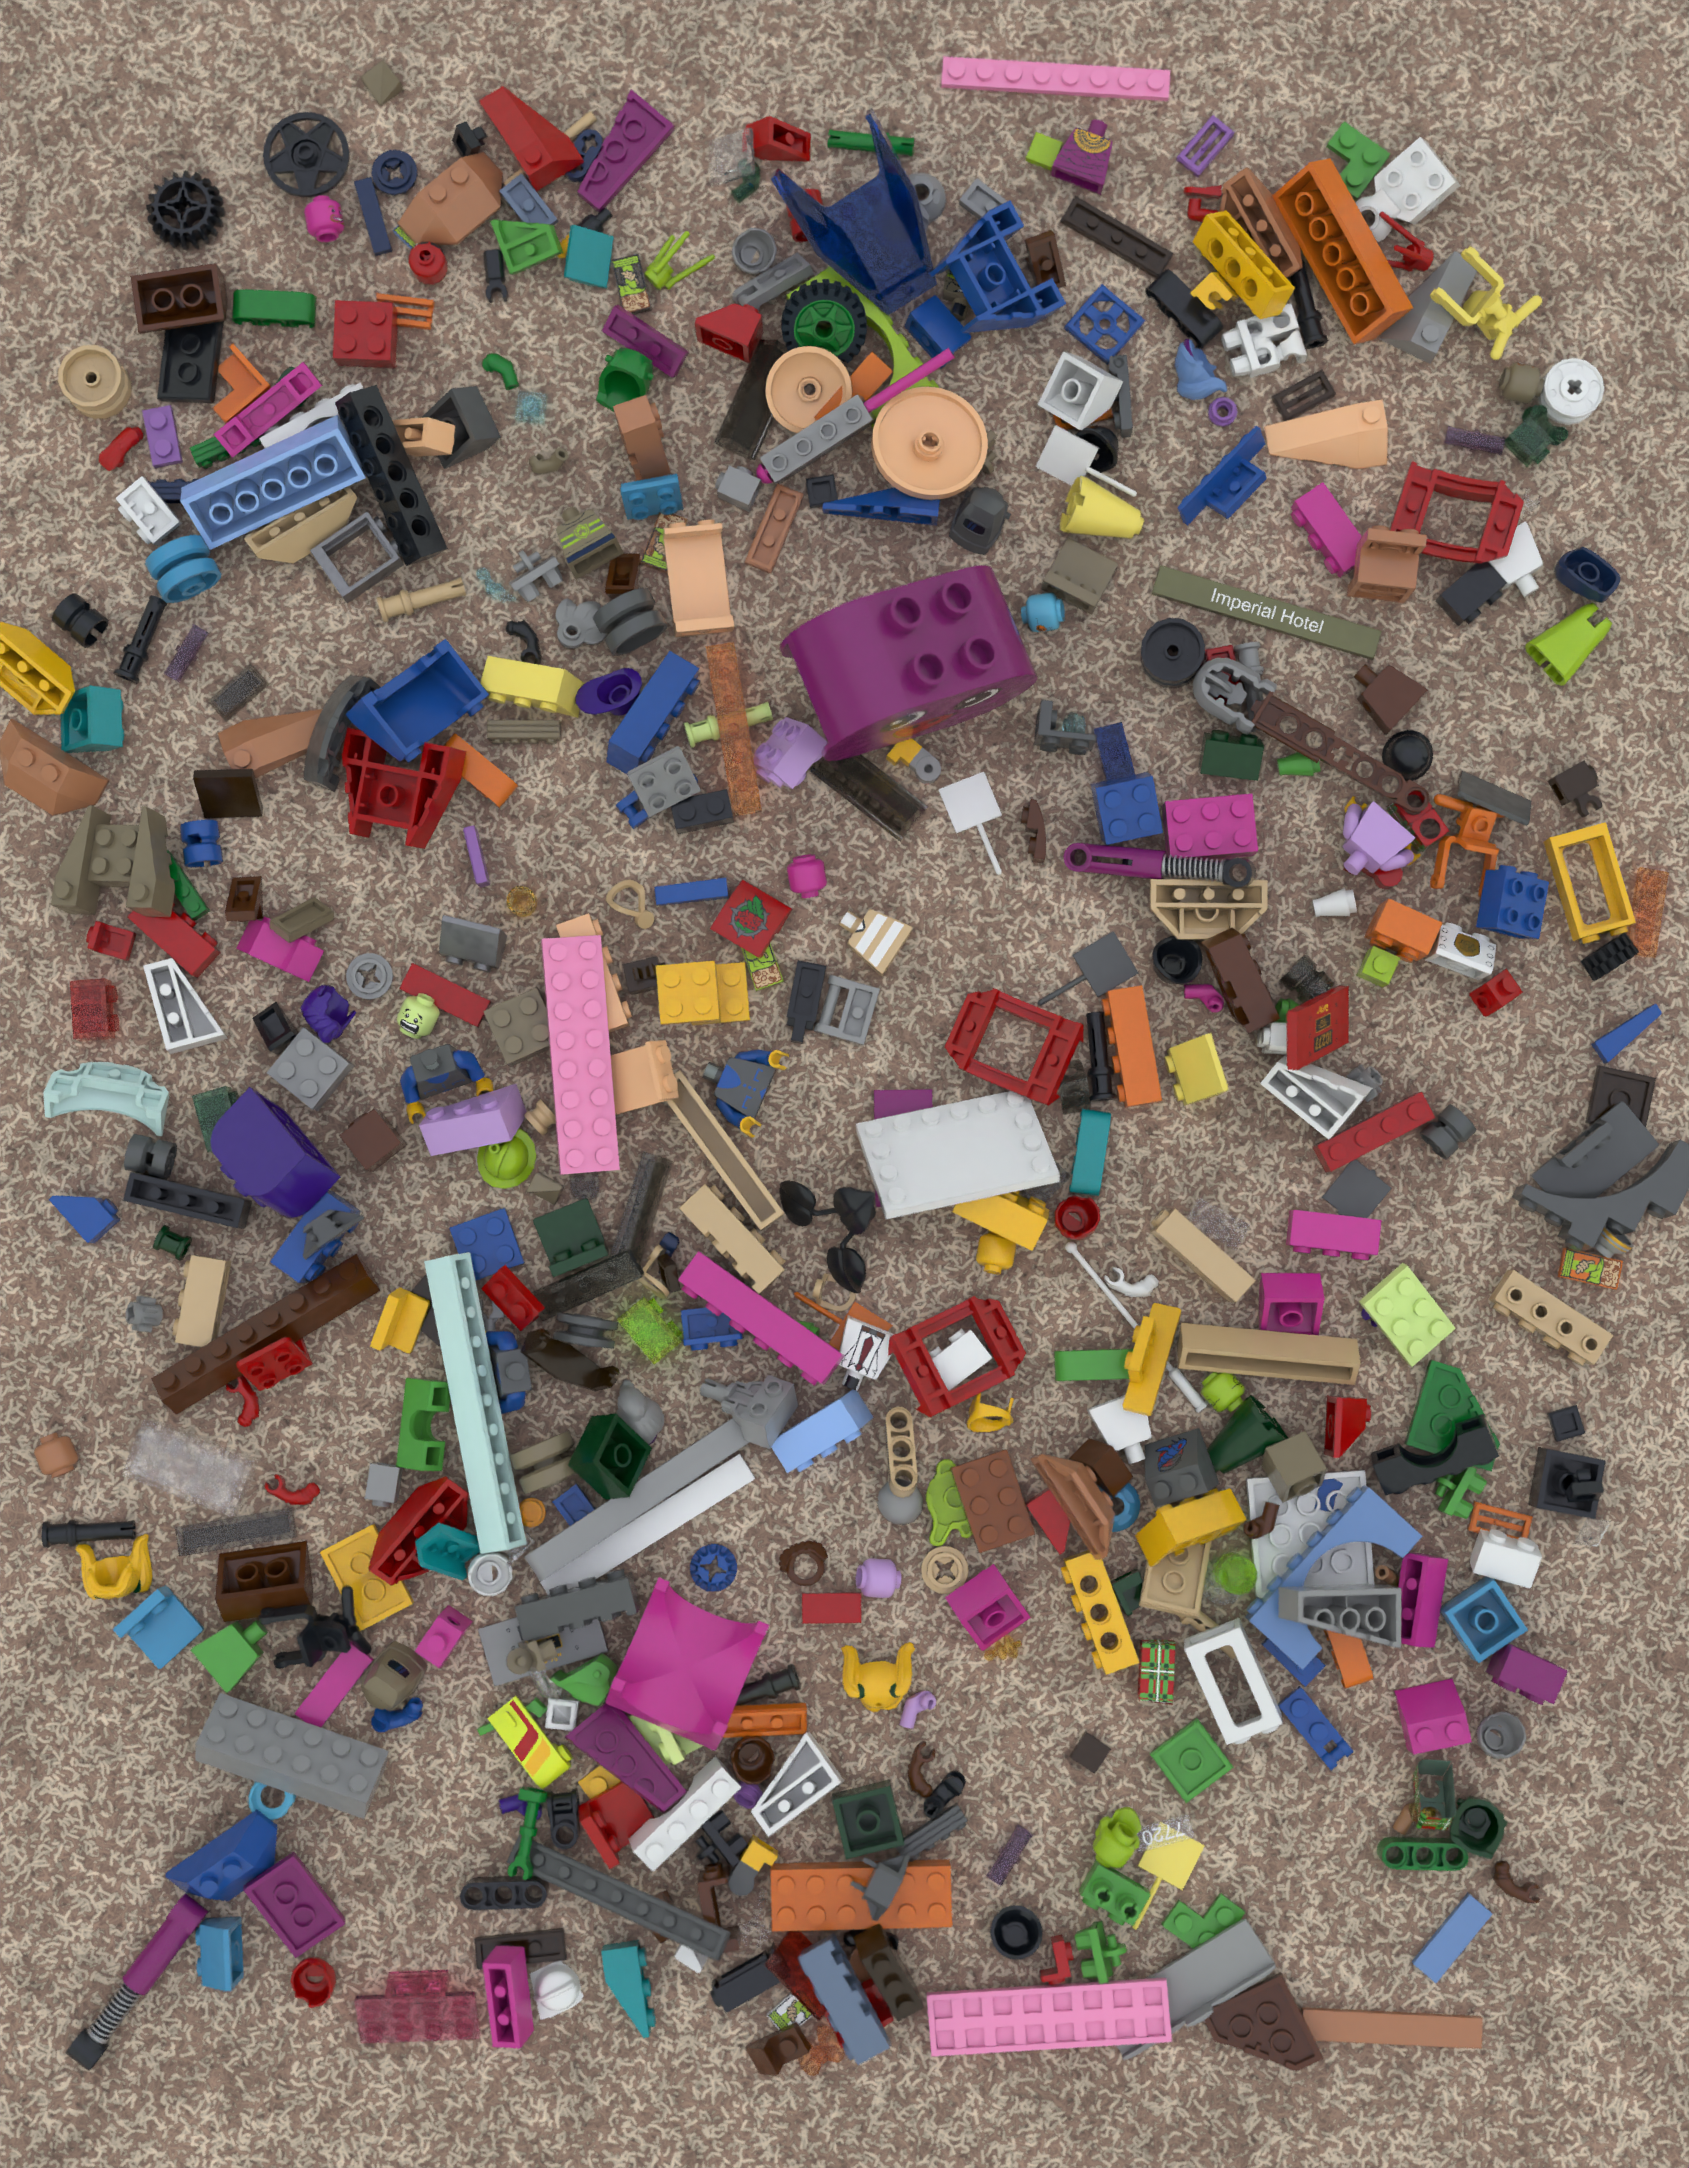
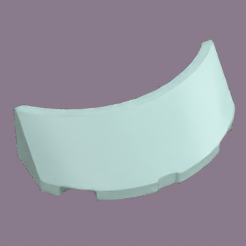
M112 1062L81 1063L80 1068L77 1070L64 1071L60 1069L51 1074L43 1092L45 1117L52 1118L61 1114L82 1110L110 1111L138 1120L149 1127L156 1136L163 1135L169 1092L165 1086H159L153 1082L152 1075L129 1065L114 1064Z

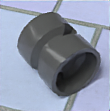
M1451 1104L1437 1115V1122H1430L1420 1132L1421 1138L1427 1144H1430L1433 1148L1432 1150L1445 1160L1458 1149V1142H1466L1476 1132L1473 1123L1458 1108Z
M134 1134L126 1149L124 1168L125 1170L140 1174L147 1170L149 1176L167 1180L173 1170L177 1145L176 1143L160 1139L154 1143L151 1137Z

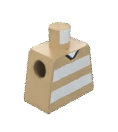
M872 909L868 910L863 919L848 911L839 924L853 934L847 946L882 977L913 930V927Z

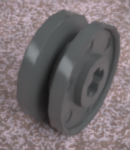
M557 1312L556 1320L569 1326L568 1331H554L553 1339L588 1347L614 1349L616 1341L603 1337L604 1331L618 1330L619 1322L582 1314Z

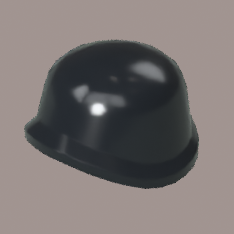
M1096 425L1084 428L1075 434L1099 447L1096 453L1099 454L1097 460L1093 459L1090 465L1092 469L1102 473L1116 466L1119 445L1116 435L1110 429Z
M1414 730L1396 733L1388 739L1382 751L1383 764L1400 773L1405 781L1409 779L1414 781L1424 776L1433 760V749L1430 741L1425 735Z
M1170 936L1158 942L1153 949L1154 971L1157 977L1166 983L1188 984L1197 977L1201 970L1202 952L1198 944L1193 940H1177L1174 936Z
M1012 1905L1003 1908L996 1914L991 1923L990 1935L995 1949L1002 1956L1012 1960H1020L1036 1952L1042 1942L1043 1930L1040 1920L1030 1909Z

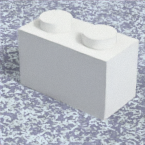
M961 1328L948 1338L951 1344L941 1350L938 1346L929 1352L948 1391L992 1359L971 1329L965 1332Z
M1480 1529L1471 1554L1470 1564L1473 1573L1531 1589L1542 1556L1538 1545L1528 1538L1520 1537L1515 1539L1508 1537L1499 1530L1491 1529L1486 1531Z

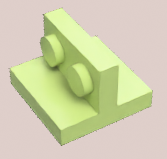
M634 1715L628 1716L632 1724L665 1765L671 1762L675 1765L685 1760L687 1754L703 1746Z

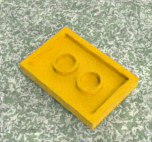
M375 1523L320 1552L340 1593L346 1585L353 1588L356 1625L360 1631L414 1603L403 1580L397 1584L389 1585L368 1569L379 1534Z

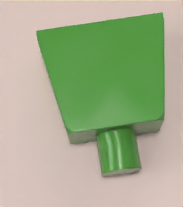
M255 1620L246 1629L236 1621L193 1647L191 1652L223 1690L228 1693L238 1685L264 1653L256 1643L268 1632L258 1620Z

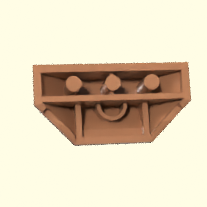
M484 152L459 158L416 194L398 221V226L415 244L429 241L437 245L459 244L500 210L501 194L499 190L502 189L503 173Z
M1249 167L1244 168L1223 184L1220 212L1227 210L1282 274L1288 278L1303 268L1300 247L1272 197L1273 194Z
M10 719L0 739V760L5 786L53 816L97 804L109 779L19 722Z
M1044 1454L1032 1457L1030 1460L1094 1559L1099 1560L1107 1557L1115 1513L1111 1508L1113 1506L1111 1498L1105 1491L1101 1492L1096 1485L1097 1478L1089 1466H1084L1080 1462Z

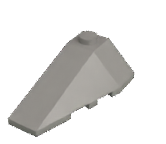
M1456 251L1452 253L1408 297L1413 309L1381 333L1379 339L1430 364L1454 320V317L1445 308L1431 299V292L1440 287L1460 306L1477 271L1462 258L1460 253Z

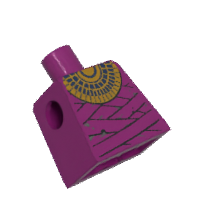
M1093 119L1088 131L1079 127L1075 128L1056 157L1050 176L1101 195L1113 144L1110 139L1104 138L1107 125L1100 120Z

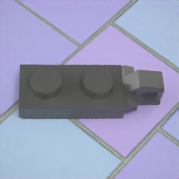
M1127 355L1110 356L1109 373L1123 381L1114 402L1118 401L1119 412H1114L1115 430L1121 429V438L1133 436Z

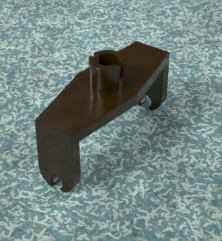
M544 1328L527 1333L521 1353L555 1379L592 1391L608 1389L616 1383L617 1379L614 1376L620 1374V1370L617 1367L608 1366L600 1368L572 1345L549 1338L550 1332Z

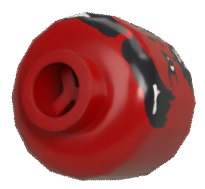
M430 241L421 242L411 249L408 256L409 266L414 277L419 282L426 285H434L446 276L448 262L443 250L437 244Z

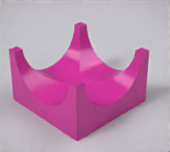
M659 1577L625 1658L613 1680L605 1703L716 1751L724 1736L739 1694L769 1625L759 1620L755 1623H741L711 1614L683 1599L671 1588L669 1581Z

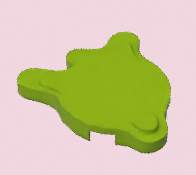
M943 1459L938 1462L936 1474L926 1491L927 1507L933 1518L929 1541L933 1546L937 1547L945 1543L953 1529H958L963 1538L972 1536L950 1470L951 1467L956 1465L950 1459Z

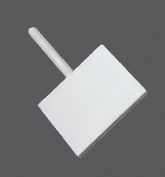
M1055 425L1036 464L1037 468L1071 486L1077 477H1080V475L1085 477L1086 473H1089L1133 497L1137 495L1136 491L1090 467L1099 447Z
M981 772L938 789L956 834L977 826L997 875H1000L1002 871L982 823L1002 816L985 773Z

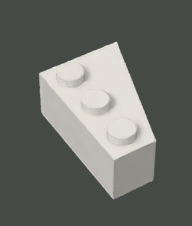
M173 958L143 965L164 1044L170 1054L228 1039Z
M1287 1055L1274 1065L1260 1083L1328 1140L1339 1131L1373 1089L1313 1064H1308L1299 1070H1289L1287 1067Z
M810 1732L804 1734L800 1743L751 1811L768 1837L775 1834L844 1782L842 1776Z

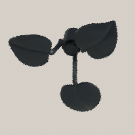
M790 1180L781 1182L779 1193L782 1208L792 1223L803 1227L811 1224L813 1216L837 1213L840 1216V1221L845 1225L849 1233L840 1243V1248L836 1246L829 1248L827 1252L828 1269L840 1286L850 1292L860 1293L866 1278L865 1263L857 1251L847 1248V1243L854 1235L864 1233L868 1229L870 1221L875 1217V1192L862 1191L847 1186L841 1187L834 1193V1208L816 1210L814 1209L816 1205L815 1196L806 1186Z

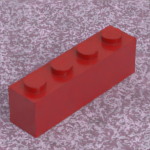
M1418 1092L1335 1134L1330 1140H1323L1312 1146L1324 1171L1332 1172L1434 1119L1435 1116L1423 1093Z

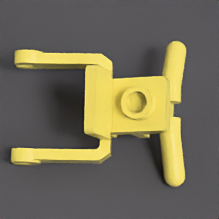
M1469 246L1468 249H1464L1461 256L1492 285L1491 290H1475L1462 307L1440 287L1434 289L1430 297L1434 302L1445 308L1462 326L1477 324L1488 340L1496 338L1490 356L1493 360H1498L1501 358L1506 343L1512 335L1513 328H1517L1528 315L1541 305L1542 298L1535 295L1516 312L1511 311L1512 306L1510 304H1502L1500 292L1504 288L1503 278L1479 256L1477 250Z

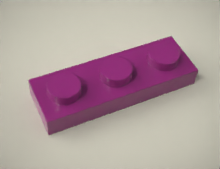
M619 305L613 307L602 329V332L626 348L636 350L652 360L653 366L671 378L677 376L689 351Z

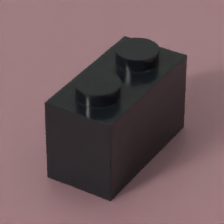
M1489 562L1476 563L1435 601L1457 626L1464 621L1469 625L1482 613L1479 608L1487 602L1491 606L1503 595L1500 590L1507 582Z
M727 789L691 796L671 806L677 834L734 823Z

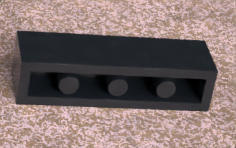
M130 1172L123 1201L239 1229L246 1228L252 1200Z

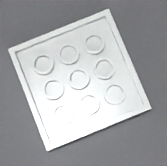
M1365 1470L1326 1472L1324 1479H1336L1343 1483L1340 1490H1334L1326 1497V1506L1330 1512L1319 1510L1320 1500L1317 1497V1492L1320 1487L1305 1495L1297 1496L1282 1503L1268 1476L1246 1478L1249 1521L1262 1516L1265 1501L1280 1505L1273 1531L1258 1539H1251L1256 1598H1263L1269 1591L1266 1587L1270 1581L1277 1575L1281 1577L1289 1569L1286 1566L1289 1560L1296 1553L1301 1555L1308 1548L1306 1542L1316 1531L1321 1533L1328 1525L1326 1522L1327 1518L1336 1509L1341 1511L1348 1503L1346 1498L1350 1492L1356 1487L1361 1489L1363 1485L1366 1486ZM1338 1493L1335 1498L1334 1508L1332 1509L1329 1500L1332 1495ZM1349 1542L1328 1550L1313 1564L1303 1586L1375 1584L1371 1543Z

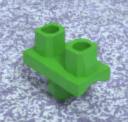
M1471 1466L1456 1476L1448 1474L1435 1480L1439 1483V1486L1434 1494L1443 1498L1438 1508L1439 1511L1449 1516L1455 1515L1465 1519L1469 1517L1473 1505L1462 1499L1466 1489L1479 1495L1487 1483L1484 1478L1476 1473V1468Z
M1102 1921L1093 1922L1090 1928L1077 1931L1075 1934L1078 1950L1092 1948L1094 1957L1081 1961L1083 1978H1098L1099 1984L1108 1983V1977L1113 1976L1112 1966L1121 1965L1119 1955L1126 1953L1127 1948L1126 1944L1116 1942L1115 1934L1105 1936Z

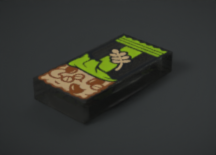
M639 254L611 260L622 308L633 315L652 311Z

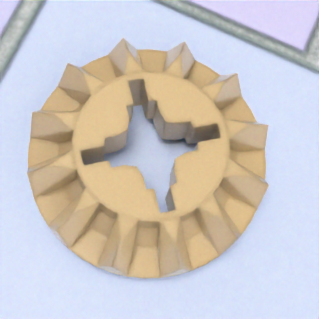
M951 1546L936 1547L926 1554L922 1562V1578L931 1590L941 1594L952 1593L956 1588L964 1585L967 1580V1560L959 1550ZM953 1559L950 1570L955 1578L943 1575L936 1580L935 1578L940 1570L935 1561L937 1560L945 1565Z

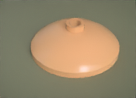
M816 346L797 347L783 354L772 366L766 381L767 404L774 418L783 427L798 433L817 421L814 416L841 386L843 393L840 405L852 398L851 378L845 365L832 352ZM811 383L815 386L813 394H808L805 391L806 384Z

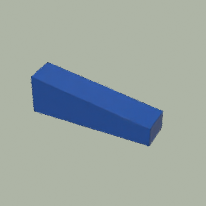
M726 878L654 887L657 906L729 898Z
M1653 1004L1591 1045L1603 1063H1608L1657 1019L1662 1012L1657 1004Z

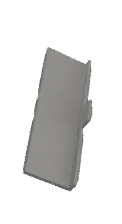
M1245 1918L1145 1979H1167L1171 2034H1173L1185 2023L1188 2028L1204 2021L1213 2013V2006L1227 2001L1265 1978L1276 1969V1964ZM1156 2043L1116 2046L1122 2054V2059L1126 2060L1140 2054Z

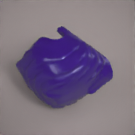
M326 984L312 990L300 1007L306 1022L317 1033L323 1043H329L340 1037L345 1027L348 1026L356 1014V1011L353 1010L347 1016L349 1002L339 995L333 986Z

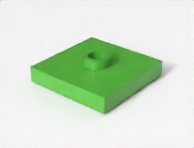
M1197 1717L1150 1752L1152 1758L1186 1803L1234 1768Z

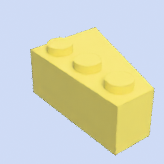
M487 656L481 685L488 692V699L490 701L505 704L507 700L524 708H531L532 706L551 713L557 712L579 717L580 709L576 704V694L585 683L567 670Z

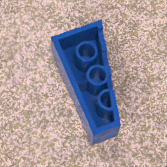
M671 651L668 652L609 739L606 760L608 764L627 774L628 771L651 759L657 744L667 735L671 721L674 717L678 718L685 706L684 700L687 695L692 696L700 684V680H698L699 668Z

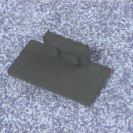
M1619 1101L1531 1176L1546 1193L1567 1198H1597L1659 1146V1143L1624 1102Z

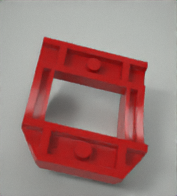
M1412 461L1404 478V484L1389 530L1401 532L1403 529H1414L1419 531L1420 534L1433 491L1453 498L1491 503L1478 548L1457 546L1427 539L1426 547L1421 552V554L1470 563L1488 562L1508 556L1524 501L1517 493L1515 495L1505 485L1506 481L1500 480L1495 482L1467 478L1438 469L1430 470L1418 466L1416 462Z
M993 988L991 991L982 993L977 991L967 994L945 1044V1049L954 1059L959 1069L1049 1106L1060 1097L1057 1095V1091L1078 1043H1083L1084 1025L1033 1006ZM995 1008L1049 1030L1028 1081L974 1059Z
M975 1296L889 1337L888 1356L894 1353L920 1404L916 1410L928 1417L941 1413L1013 1377L1018 1365L1022 1363L1026 1355L1000 1301L989 1298L982 1300L977 1299ZM972 1315L998 1367L948 1392L922 1340Z

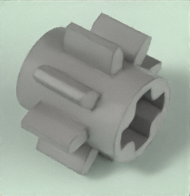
M1360 1064L1346 1076L1348 1079L1373 1088L1366 1096V1102H1370L1382 1092L1379 1086L1383 1084V1079L1374 1067L1369 1066L1365 1069Z
M137 1296L136 1302H130L127 1306L126 1321L128 1324H133L132 1330L151 1333L152 1326L157 1327L162 1321L163 1310L161 1305L156 1304V1298Z

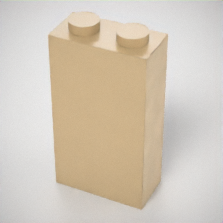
M1177 1209L1161 1210L1151 1221L1154 1227L1150 1233L1228 1302L1236 1303L1256 1281Z

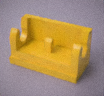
M1211 272L1190 293L1193 297H1198L1207 308L1212 310L1216 308L1223 309L1222 303H1219L1217 300L1223 298L1226 301L1230 299L1236 301L1240 297L1219 272Z

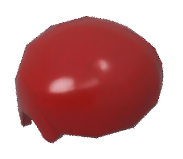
M1070 1196L1060 1202L1054 1212L1055 1227L1064 1237L1072 1240H1082L1092 1235L1100 1222V1208L1090 1197ZM1069 1213H1076L1080 1217L1081 1222Z
M308 1957L301 1960L293 1969L290 1983L295 1992V1997L306 2001L307 2007L314 2008L323 2006L332 1996L337 1978L335 1970L328 1962L318 1957ZM323 1976V1979L319 1982H312L308 1977Z

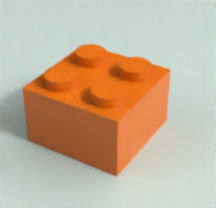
M1388 898L1378 905L1364 937L1370 940L1369 945L1376 946L1382 950L1389 948L1396 951V956L1400 957L1401 960L1412 963L1413 960L1418 961L1429 955L1442 922Z

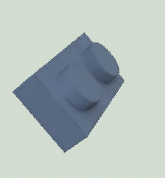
M522 173L499 190L502 197L522 222L550 224L553 226L558 222V219Z

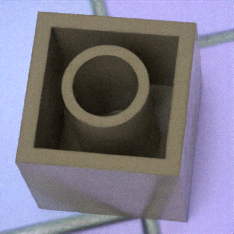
M1306 1431L1267 1447L1261 1464L1282 1503L1297 1496L1305 1495L1315 1488L1322 1486L1327 1471Z

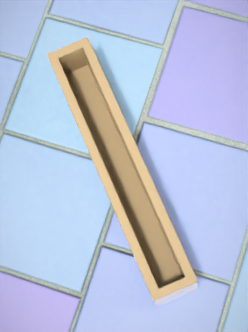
M679 1070L674 1074L678 1083L677 1091L679 1098L669 1100L667 1103L760 1231L764 1230L785 1213L684 1074Z
M1181 1323L1177 1341L1178 1369L1355 1385L1360 1368L1358 1341L1351 1338Z

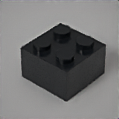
M1538 1447L1528 1505L1535 1508L1596 1519L1599 1499L1597 1501L1567 1503L1565 1491L1571 1483H1574L1573 1474H1576L1577 1469L1589 1468L1591 1481H1602L1606 1460Z

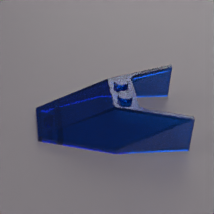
M870 108L867 110L865 118L870 125L879 165V173L876 177L830 206L820 204L779 168L773 172L770 179L817 256L885 314L890 315L936 286L937 280L936 276L931 277L930 275L934 267L917 191L874 110Z

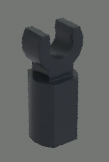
M499 249L486 250L483 252L485 278L489 284L486 288L487 300L489 303H493V293L500 291L504 302L508 301V291L505 285L502 284V282H505L502 251Z

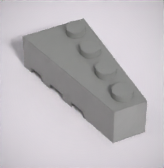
M1382 1584L1279 1587V1618L1401 1649V1588Z

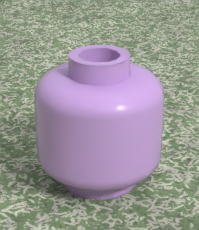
M869 1558L857 1568L856 1586L858 1589H861V1592L866 1597L889 1598L893 1595L895 1589L900 1588L901 1572L896 1570L892 1560Z

